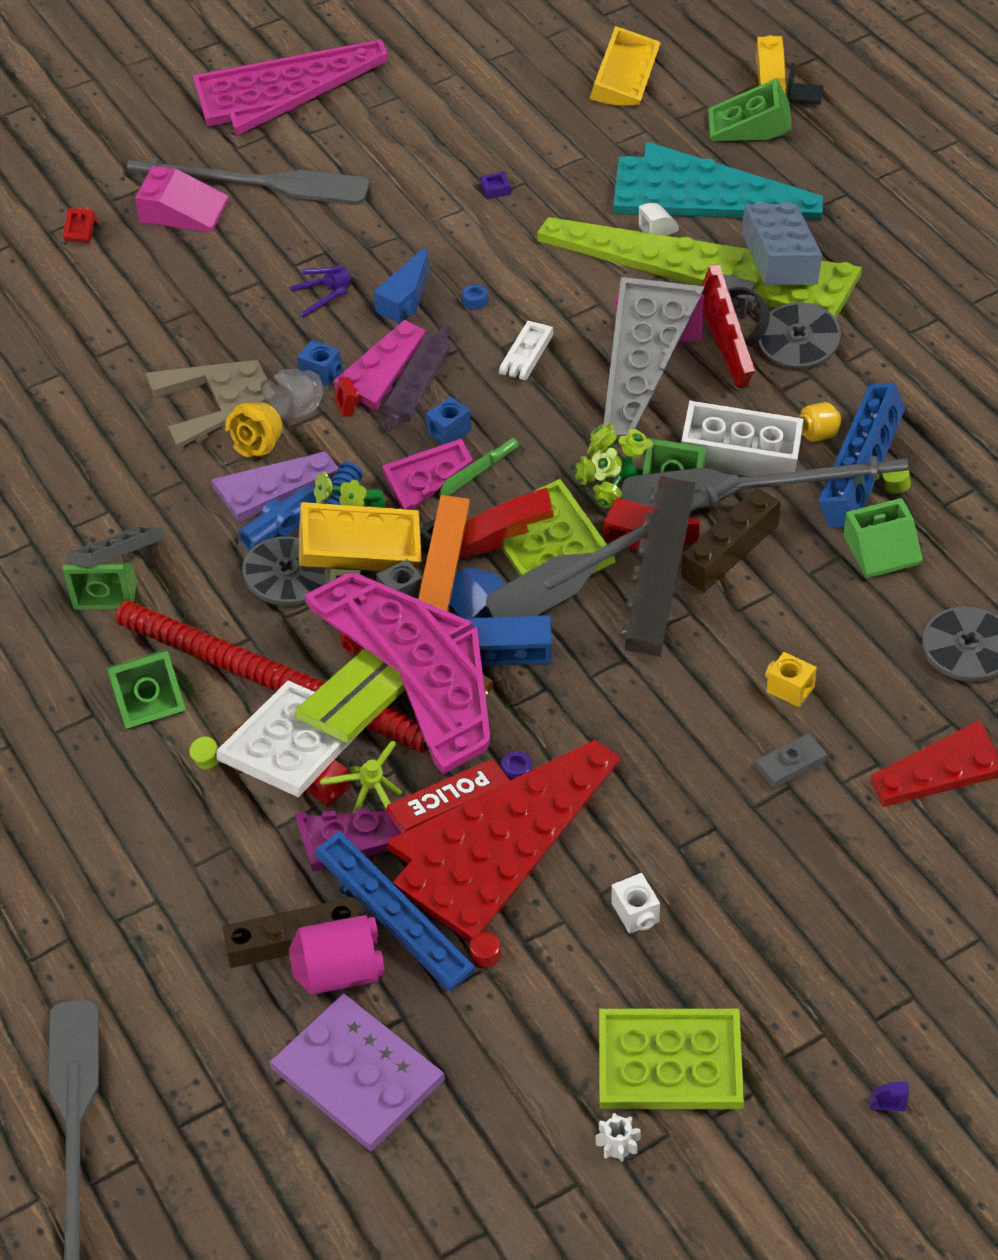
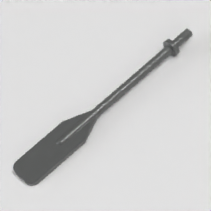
M152 158L151 162L128 160L127 169L130 171L149 173L152 166H162L177 169L193 178L265 185L291 198L334 203L361 204L365 201L369 190V181L365 177L306 170L259 175L161 164L159 158Z
M877 456L870 457L871 463L739 478L740 484L721 494L718 498L720 502L742 489L872 475L873 480H879V474L909 470L908 459L878 462ZM697 468L631 476L623 482L622 498L668 511L701 493V485L706 482L713 486L731 475L708 468ZM705 503L696 509L709 508L711 505Z
M733 474L713 486L706 482L701 485V493L593 553L555 556L495 589L486 598V606L492 618L539 615L571 597L580 590L600 562L705 503L711 506L718 504V496L740 484L738 476Z
M89 1000L61 1002L56 1004L50 1011L48 1090L66 1124L64 1260H79L80 1125L99 1089V1011L97 1005Z

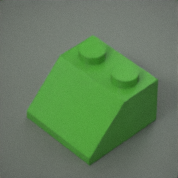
M132 562L101 563L94 567L63 565V573L74 610L118 609L126 600L134 603L137 580Z
M166 649L106 667L126 729L186 710L171 659Z

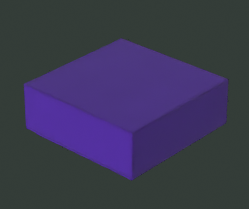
M504 172L480 177V185L486 199L511 194V186Z

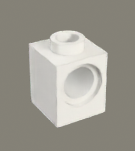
M642 873L612 884V905L629 934L639 930L650 929L660 922V902Z

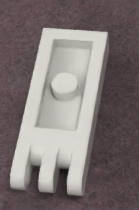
M527 321L500 365L499 374L506 375L510 369V377L516 378L520 372L519 378L526 381L551 340L553 327Z

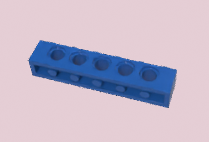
M896 383L868 385L833 467L871 463L870 457L877 456L878 462L884 461L905 410ZM872 475L827 480L818 502L829 527H844L846 512L865 507L875 483Z

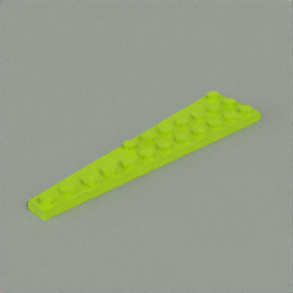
M548 217L537 232V241L696 286L702 285L709 266L719 264L723 275L726 274L755 282L754 292L766 302L768 307L776 309L789 303H811L828 310L835 318L839 315L862 273V267L854 266L848 262L821 261L818 284L765 285L747 248L696 241L689 237L677 238Z

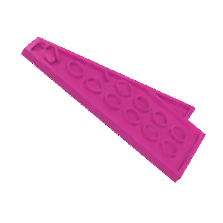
M380 39L193 75V80L206 125L217 126L231 122L236 136L286 111H293L298 105L387 62L388 55L384 43Z

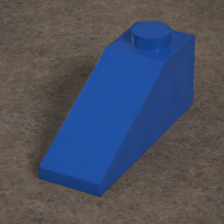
M423 248L373 291L376 313L399 324L415 313L429 273L427 249Z

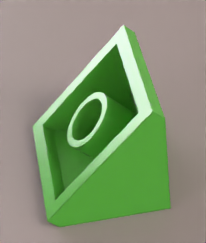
M648 438L652 441L653 446L651 449H646L642 475L705 468L706 447Z

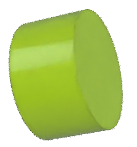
M909 470L883 473L885 489L888 492L898 494L910 488Z
M201 737L192 743L189 753L199 768L211 769L219 763L217 760V749L219 747L212 738Z

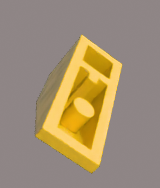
M769 35L757 37L756 64L759 86L777 78L786 94L782 36Z

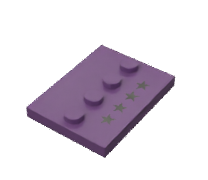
M344 993L270 1061L271 1069L370 1152L445 1080L444 1072Z

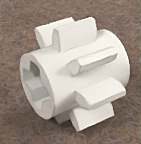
M613 1113L612 1118L607 1122L600 1120V1133L596 1135V1146H605L604 1158L607 1159L611 1156L619 1158L620 1162H623L624 1157L629 1153L637 1154L636 1141L641 1140V1131L638 1128L632 1129V1117L624 1118Z

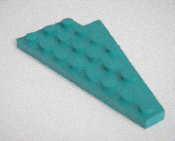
M646 142L644 157L619 156L613 214L639 215V206L647 203H657L670 216L743 218L745 205H754L757 202L767 204L790 202L797 204L804 220L822 221V195L721 165L709 158L702 159Z

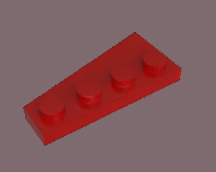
M720 265L709 266L701 285L704 286L702 294L705 295L704 318L736 387H746L755 371L754 363L750 358Z
M979 720L872 774L871 784L882 807L998 778V754Z

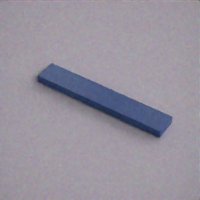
M341 831L315 849V856L449 993L474 973L475 966Z

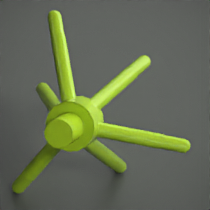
M391 741L377 761L371 759L362 767L352 766L350 771L353 774L323 778L320 780V784L326 785L360 780L363 786L353 813H356L355 809L362 808L368 789L375 788L385 808H387L390 801L381 784L398 796L402 793L399 788L382 776L383 771L381 768L396 743Z

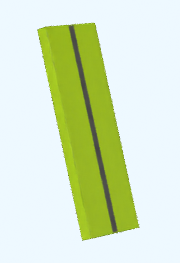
M364 648L295 709V718L345 743H349L405 691V687L399 672Z

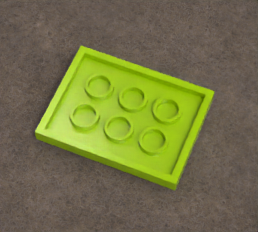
M561 479L537 489L540 490L547 487L554 517L527 525L528 533L502 540L503 547L501 549L519 576L555 556L593 553L607 545ZM613 555L600 562L592 573L615 563V556Z
M599 1009L600 1109H743L740 1010Z

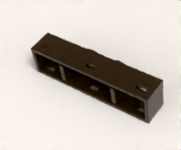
M355 897L223 925L222 929L230 968L289 956V948L300 927L332 922L335 919L351 916L350 918L358 917ZM251 938L245 944L239 945L234 943V941Z

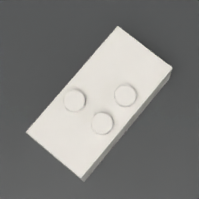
M689 401L681 443L706 447L705 468L749 477L795 472L803 419Z

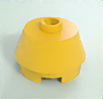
M262 402L237 405L232 413L228 415L225 422V431H230L231 437L235 442L232 445L233 448L245 457L264 456L270 453L283 430L282 420L278 412L271 405Z

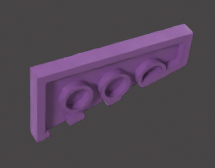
M325 451L211 479L216 493L236 520L240 522L260 513L263 507L271 500L277 499L281 502L307 485L315 488L316 476L323 471H326L328 477L332 480L338 467Z

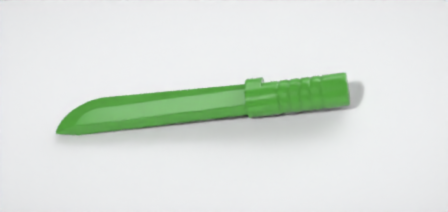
M511 438L496 450H490L485 456L448 478L441 488L440 496L451 495L488 467L496 464L519 447L517 440Z

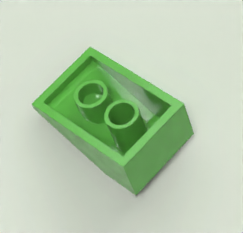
M777 78L708 108L710 138L712 141L770 140L792 130L789 100Z

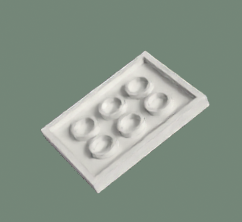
M287 681L217 749V760L299 797L355 737L349 743H345L296 719L295 709L315 692Z

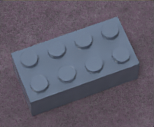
M757 202L754 205H745L741 234L764 284H818L822 253L797 204L782 202L780 204Z

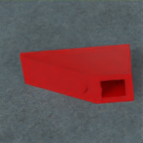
M616 498L604 521V541L611 543L667 511ZM682 516L627 548L632 550L694 544L700 539V520Z

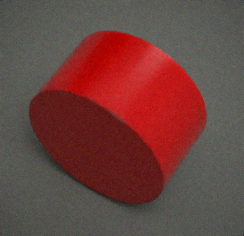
M481 932L475 935L470 942L472 961L480 967L495 965L501 958L499 938L490 932Z

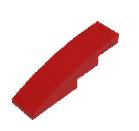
M547 487L511 499L466 521L459 560L502 548V540L528 533L527 525L553 518L554 512Z

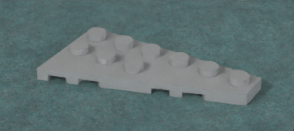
M621 277L604 424L606 426L610 423L614 424L613 429L617 439L620 436H626L630 429H636L704 291V286Z

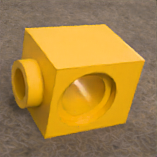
M783 652L776 662L772 661L766 670L767 692L800 707L815 688L817 667Z

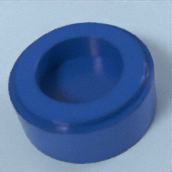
M469 285L462 291V303L466 308L481 309L489 302L488 290L482 285Z

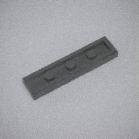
M136 526L68 552L66 554L67 564L94 567L163 540V529Z

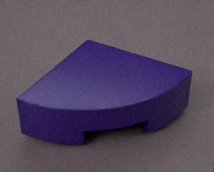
M893 1082L876 1088L870 1094L869 1109L906 1111L909 1082Z

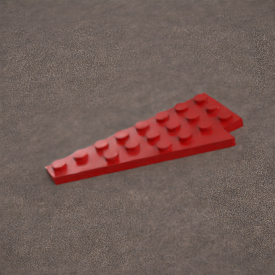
M593 740L391 838L387 842L386 849L408 863L394 880L393 885L411 903L471 942L475 935L485 931L617 767L621 756L598 741Z

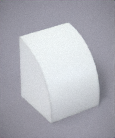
M647 203L639 206V228L643 232L667 236L679 231L677 222L661 205Z

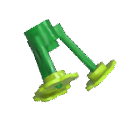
M326 471L316 476V487L314 488L316 503L323 504L324 500L326 501L331 493L335 492L341 493L339 497L341 505L384 508L385 497L379 489L367 490L364 486L359 485L358 480H351L350 483L344 482L341 486H332V481Z

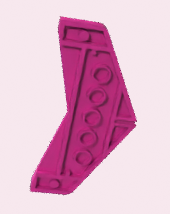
M357 573L345 574L305 594V603L313 613L399 672L432 760L442 774L451 771L488 749L490 730L477 627L473 629V622Z

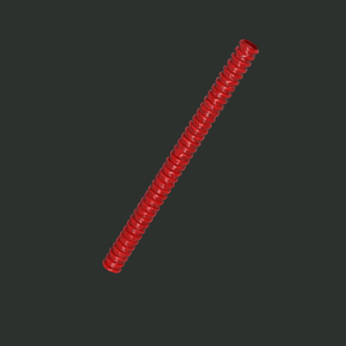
M130 600L124 601L117 609L116 623L118 625L132 629L134 632L148 636L150 639H155L157 642H163L165 645L179 649L181 652H187L190 656L203 659L207 663L210 662L212 665L226 669L228 672H234L245 679H251L254 683L259 682L261 686H267L271 690L275 689L276 692L287 681H291L313 692H316L325 684L322 680L308 677L305 673L300 674L298 670H292L288 666L284 667L281 663L268 660L266 657L252 653L250 650H244L240 646H235L226 640L211 636L200 629L196 630L194 627L180 623L178 620H172L171 617L164 616L154 610H149L147 607H141ZM385 708L366 726L368 731H374L377 735L383 734L384 738H391L394 742L400 741L401 745H408L410 749L417 748V751L420 753L428 750L419 723L413 718L408 720V717L405 715L400 716L396 711L391 712L389 708Z

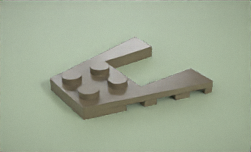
M258 360L145 373L146 381L154 399L207 383L218 406V412L168 426L169 434L177 452L183 451V446L194 440L198 443L208 438L207 433L219 427L225 429L228 415L239 404L262 402L272 405L276 403L275 394Z

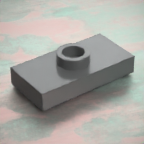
M808 733L756 760V768L775 789L826 762L827 753Z

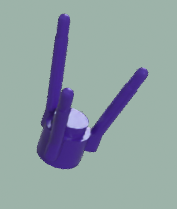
M336 265L327 268L302 270L303 275H325L320 279L290 286L289 289L290 291H295L325 283L328 290L334 291L301 312V317H305L335 297L346 294L345 288L350 287L351 282L347 269L344 266Z

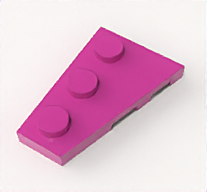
M462 439L383 465L382 473L400 508L413 510L440 491L448 478L471 465L473 459Z

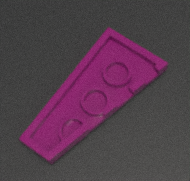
M369 808L355 809L356 813L349 814L323 811L321 816H307L306 813H295L296 823L312 872L327 868L315 856V849L339 831L366 857L389 851L386 849L387 842L401 834V832L386 813V809L385 811L377 812L369 811Z

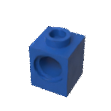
M313 340L297 356L300 377L327 387L341 374L343 369L339 349Z
M449 397L426 413L427 434L442 445L460 439L471 431L470 410L465 404H460L454 398Z

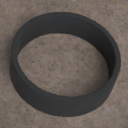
M729 288L728 292L731 299L739 295H751L756 297L759 302L761 314L758 325L749 336L744 338L747 348L751 347L763 337L768 328L770 319L768 306L757 293L749 288Z

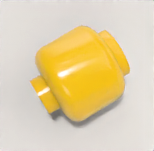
M827 402L808 405L802 409L798 418L803 419L801 435L813 442L833 438L838 433L841 425L840 413L832 404Z

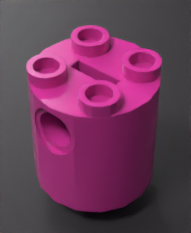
M367 915L298 928L289 948L293 977L310 995L379 982V978L384 977L383 971L385 970L381 950L374 951L373 944H378L375 917L367 918Z

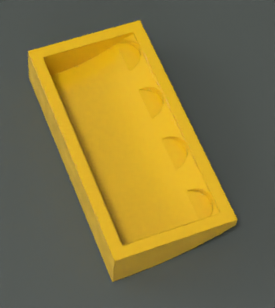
M615 26L589 99L611 105H639L661 42Z
M301 502L299 566L384 571L408 559L414 568L420 567L422 560L419 510Z

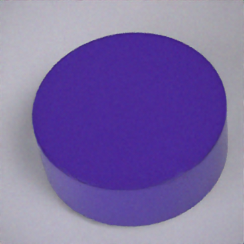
M510 752L501 759L500 768L511 781L531 771L532 760L523 752Z

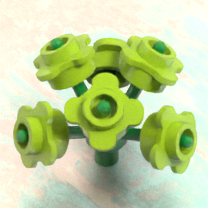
M613 423L607 426L602 424L592 431L591 443L588 449L591 459L581 456L580 462H576L575 469L573 470L576 479H580L581 485H587V482H594L595 478L599 481H604L606 477H615L612 483L603 482L601 486L595 485L593 487V490L596 492L595 500L604 508H611L616 498H621L622 491L617 487L621 479L643 474L642 469L634 466L632 458L642 457L645 450L651 449L653 446L652 441L646 439L643 433L636 429H630L626 436H620L618 440L622 451L627 455L626 458L622 457L612 444L617 439Z

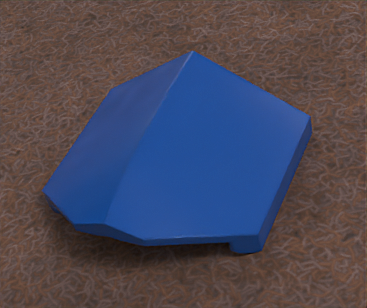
M476 568L463 569L455 576L449 607L457 616L464 619L488 618L491 614L486 606V598L490 592L503 586L505 583L496 573Z

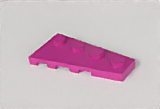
M404 320L334 380L335 389L337 388L339 377H350L354 388H357L359 391V402L377 411L383 396H387L391 391L392 383L396 377L400 378L404 372V366L407 361L413 359L426 340V330Z

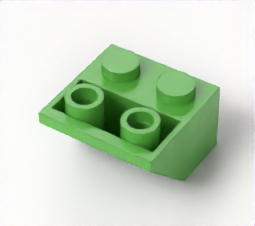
M902 498L846 512L843 537L866 578L922 564L923 559L914 518Z

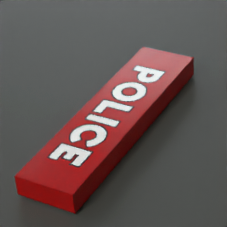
M491 759L388 804L386 813L400 832L404 833L510 780L494 759Z

